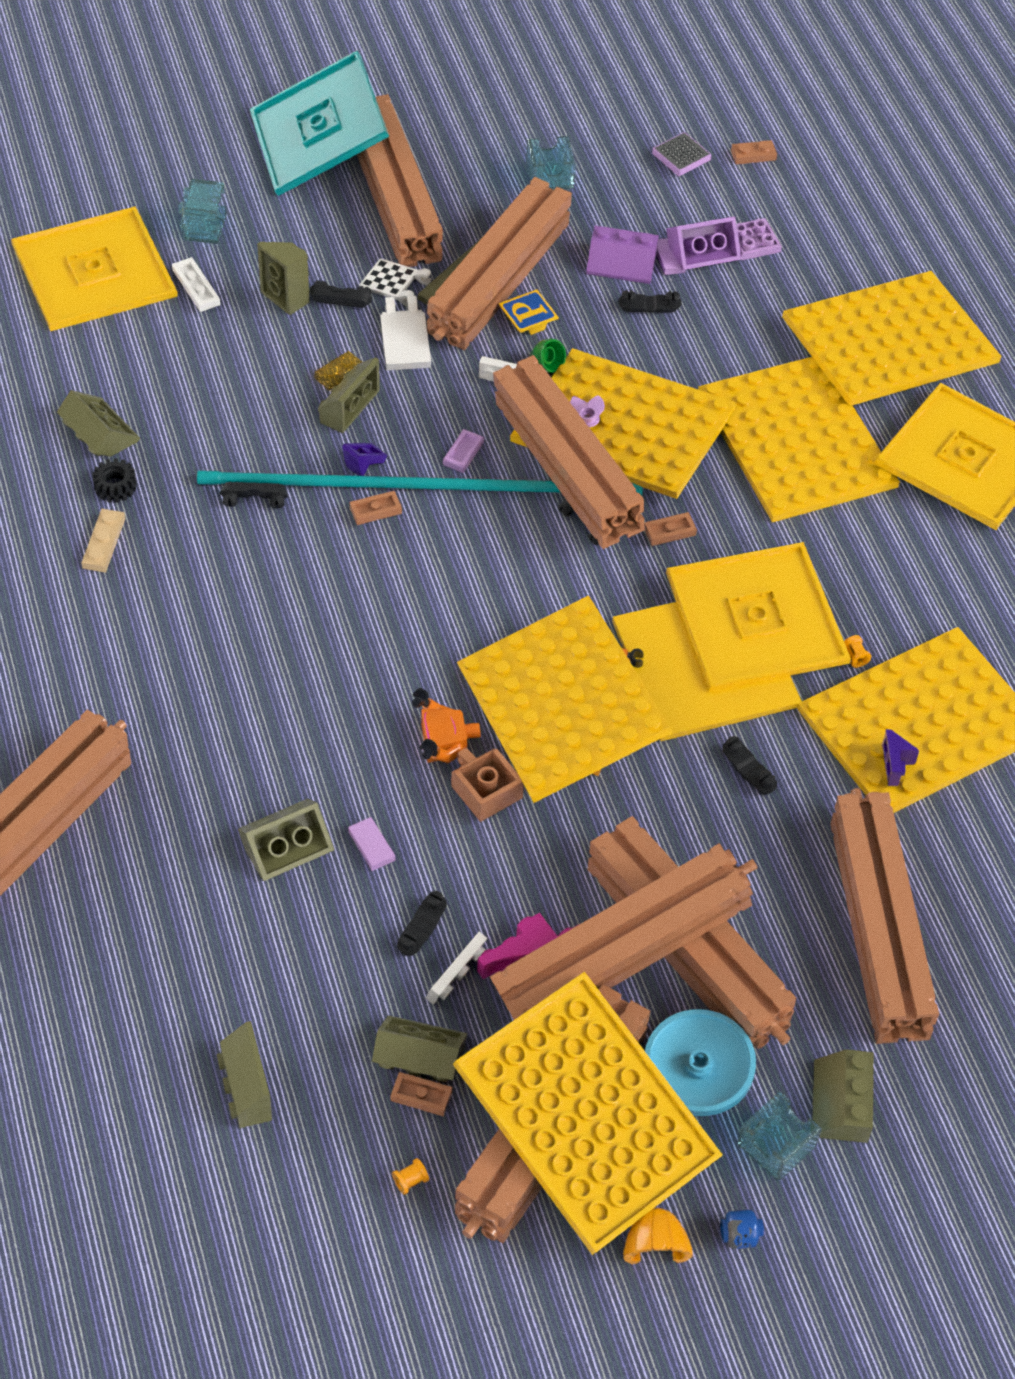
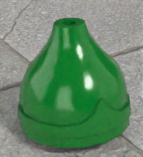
M553 338L540 341L530 352V356L534 355L538 360V364H541L548 373L556 372L559 366L563 365L566 360L564 345L559 340Z

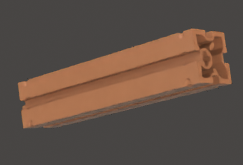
M389 94L375 96L390 137L358 153L357 157L396 259H398V264L407 267L417 266V261L424 260L425 264L441 262L442 246L440 242H442L443 237L442 226L439 223L438 216Z
M534 177L530 181V185L523 189L435 292V296L428 300L427 314L430 317L427 320V333L438 341L447 337L449 344L465 351L469 346V342L475 339L499 310V303L509 298L562 234V230L567 228L570 212L567 210L571 206L572 193L559 187L552 190L549 188L548 182Z
M533 355L520 360L514 369L510 365H506L500 370L493 372L494 386L497 388L495 392L496 405L503 411L504 416L593 537L598 540L602 549L620 542L619 537L623 535L629 538L644 531V517L641 514L644 512L643 497L636 492V488L543 366L538 364L536 357Z
M87 709L78 721L76 720L0 794V896L121 775L120 773L131 765L127 734L124 731L127 725L123 720H119L114 726L110 725L108 727V723L100 714L95 715Z
M855 788L851 790V793L837 796L835 804L836 813H833L830 825L832 833H834L833 840L872 1027L875 1029L876 1044L896 1043L899 1038H908V1042L930 1040L933 1025L936 1024L939 1016V1010L935 1003L936 997L894 812L890 806L889 792H871L865 798H862L861 790Z
M633 816L616 825L615 831L609 834L607 831L590 842L589 853L592 857L588 860L587 870L593 877L598 879L599 884L616 903L678 868L646 830L639 826V823ZM728 921L723 922L664 957L711 1011L729 1017L742 1027L749 1036L754 1048L760 1049L765 1046L770 1040V1034L774 1035L782 1045L790 1041L791 1038L785 1031L791 1025L790 1021L794 1013L796 997L790 990L785 988L784 983Z
M719 843L710 848L709 852L698 855L512 963L504 971L493 974L490 978L514 1020L583 972L588 975L598 990L602 984L612 988L734 917L739 911H744L751 907L750 896L753 895L746 875L758 868L755 861L751 859L737 867V862L729 849L724 851Z
M602 984L599 988L600 993L641 1045L646 1038L648 1028L646 1025L649 1022L650 1011L632 1000L629 1003L621 999L622 994ZM500 1128L466 1174V1179L462 1180L456 1188L455 1199L457 1202L455 1204V1214L461 1222L466 1224L462 1234L469 1239L474 1236L481 1226L483 1227L481 1232L485 1237L504 1243L510 1235L511 1229L515 1228L542 1189L541 1184Z

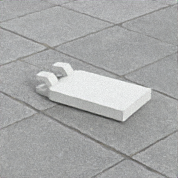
M407 296L408 311H396L394 297L385 298L386 312H382V315H380L386 370L431 368L425 312L418 310L416 296Z

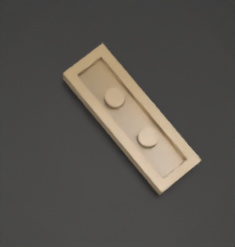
M101 509L82 560V569L106 573L125 521V512Z

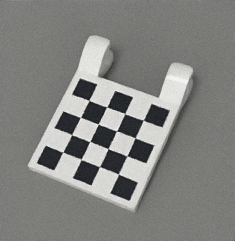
M380 258L360 283L359 287H369L371 292L386 297H394L395 300L407 306V296H414V292L405 290L414 279L423 285H428L431 282V278H428L431 271L429 269L417 270Z

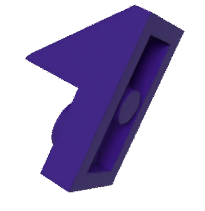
M344 443L342 446L346 467L357 476H364L369 465L384 463L388 456L372 443Z
M886 729L882 748L888 786H898L901 776L905 775V765L916 764L919 750L891 729Z

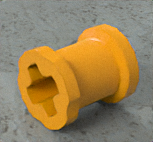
M859 635L851 636L844 641L851 658L850 664L853 668H859L868 664L872 657L870 652L866 651L863 647V640Z
M415 1158L412 1164L404 1169L392 1172L393 1180L403 1195L407 1194L409 1189L418 1183L429 1181L426 1168L418 1158Z

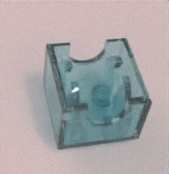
M569 136L557 137L556 145L549 149L539 146V138L527 139L526 165L530 181L537 177L548 182L549 188L552 190L556 187L564 190L574 188L576 164Z
M191 179L189 186L184 187V202L180 201L178 212L183 217L180 222V230L184 231L185 240L212 244L219 242L227 215L226 206L219 205L222 193L225 194L223 182Z
M781 1091L774 1095L741 1126L737 1145L777 1182L785 1177L817 1146L822 1130L811 1118L807 1120V1123L801 1121L791 1109V1100Z

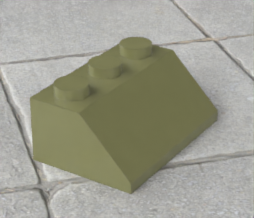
M259 242L257 248L260 291L287 314L291 315L310 303L308 255L302 248L297 247L292 242Z
M375 357L356 364L350 372L348 371L345 374L341 383L332 389L331 394L326 400L321 401L318 407L321 424L340 433L346 431L380 391L378 358Z
M70 390L57 411L63 419L62 422L69 428H72L76 432L75 436L89 446L88 450L96 456L105 455L111 457L140 440V437L101 397Z
M309 798L238 828L245 851L262 881H266L335 850L318 803Z
M388 1015L377 1030L372 1062L379 1063V1066L385 1069L401 1068L411 1075L427 1074L437 1081L447 1082L453 1080L458 1072L453 1063L462 1057L468 1033Z
M245 1022L220 1042L221 1053L216 1054L219 1069H225L227 1076L222 1078L225 1094H231L233 1102L228 1103L231 1119L237 1118L239 1129L272 1121L270 1094L252 1022Z
M845 1049L814 1059L812 1137L868 1143L873 1129L874 1052Z

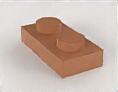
M772 140L732 144L731 147L735 164L775 161L777 158Z
M395 491L350 502V510L357 525L402 514V506Z
M689 512L644 522V531L651 546L696 536L697 532Z
M399 1072L390 1095V1101L444 1116L453 1087Z

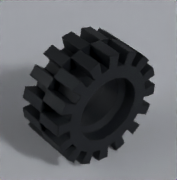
M114 458V462H110V459H107L106 464L100 462L99 467L96 466L92 473L94 490L96 495H100V499L103 501L105 498H107V502H112V499H115V503L120 502L119 498L125 501L127 500V495L131 497L133 491H136L135 470L129 462L126 464V460L122 459L121 462H118V458ZM112 478L123 479L117 483L106 482Z

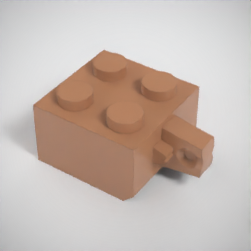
M467 748L458 752L457 759L461 767L452 771L451 787L480 822L523 798L524 785L521 778L498 749L494 748L477 758Z

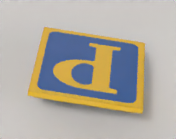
M538 290L499 303L500 308L519 333L527 330L530 335L545 330L547 323L559 319Z

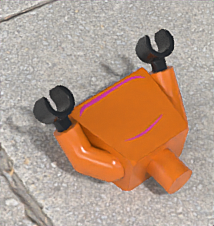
M418 688L412 694L413 697H416L412 700V705L415 708L423 707L421 709V726L424 741L419 748L425 750L422 756L424 759H427V763L435 761L451 763L458 758L457 754L459 751L467 748V739L481 737L479 723L465 724L461 710H454L429 698L428 692L423 688Z

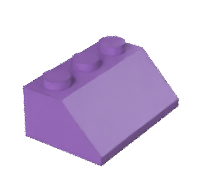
M735 216L666 228L669 248L681 266V270L742 259Z
M595 226L591 239L586 274L650 284L657 255L659 235Z

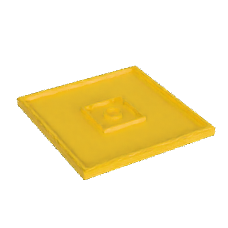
M136 206L11 239L12 246L50 331L178 297L175 285Z
M942 383L928 396L878 455L874 463L994 530L999 528L1015 507V422Z
M804 542L666 568L668 581L709 692L850 664V655Z
M677 602L613 616L612 623L622 647L628 649V652L638 648L644 653L643 658L635 657V659L643 661L642 667H634L673 732L661 738L660 741L795 709L798 703L802 702L791 676L709 692Z

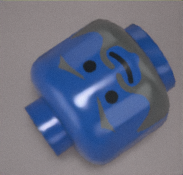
M749 1209L727 1212L725 1218L720 1220L722 1242H727L731 1249L756 1247L759 1237L764 1236L762 1219H757L754 1211Z

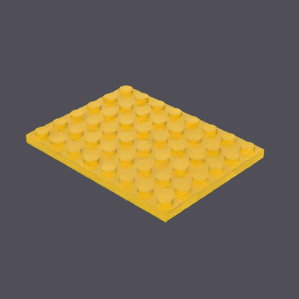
M932 271L784 310L782 315L784 321L849 406L999 363L1002 357Z
M573 348L567 355L565 363L560 365L552 376V380L569 402L573 396L585 402L600 396L604 401L605 408L599 415V423L589 427L631 483L675 499L679 497L736 409V402ZM514 429L510 435L511 442L527 447Z
M812 357L698 386V390L736 402V409L720 433L772 523L899 487L900 481L897 476L874 464L881 450L853 405L849 406Z
M589 595L457 662L533 803L673 733L669 723Z
M959 627L798 703L797 706L799 713L865 795L871 792H889L890 806L893 808L894 813L1015 752V692ZM886 729H891L919 750L916 764L905 765V775L901 776L898 786H888L882 748Z
M585 972L453 1063L458 1073L592 1255L723 1155Z

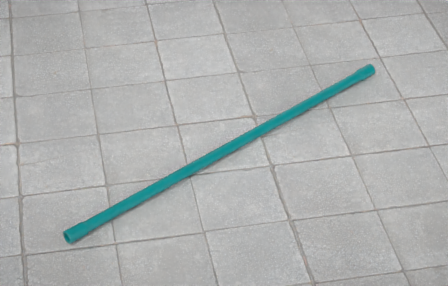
M197 471V484L201 485L246 482L274 483L285 486L561 493L553 481ZM632 483L636 488V492L642 496L643 487Z

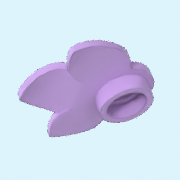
M573 396L570 401L588 427H593L599 423V415L605 408L604 401L600 396L592 398L589 402Z

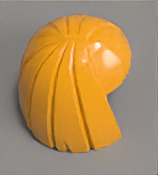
M653 1208L632 1224L623 1252L626 1262L637 1264L640 1262V1253L648 1252L652 1249L654 1251H668L670 1249L673 1253V1261L677 1263L691 1259L693 1252L690 1240L676 1216L665 1209Z

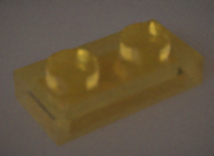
M347 351L315 371L314 377L330 391L341 383L348 371L350 372L356 364L362 363V361L350 351Z

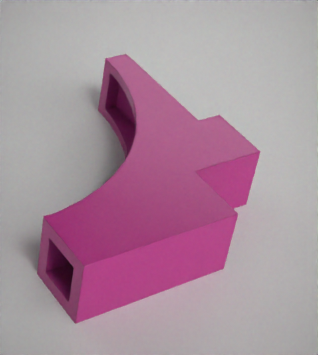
M540 913L533 917H525L517 925L516 937H509L502 945L493 950L488 949L478 957L477 972L482 979L499 971L502 972L507 966L559 936L556 935ZM569 927V928L564 929V930L559 934V936H561L562 934L568 932L569 930H571V929H573V928Z

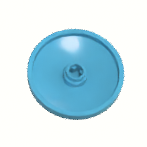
M702 1009L676 1013L661 1022L648 1039L645 1048L646 1054L693 1116L716 1115L731 1109L746 1096L753 1083L756 1069V1056L753 1044L739 1024L721 1013Z

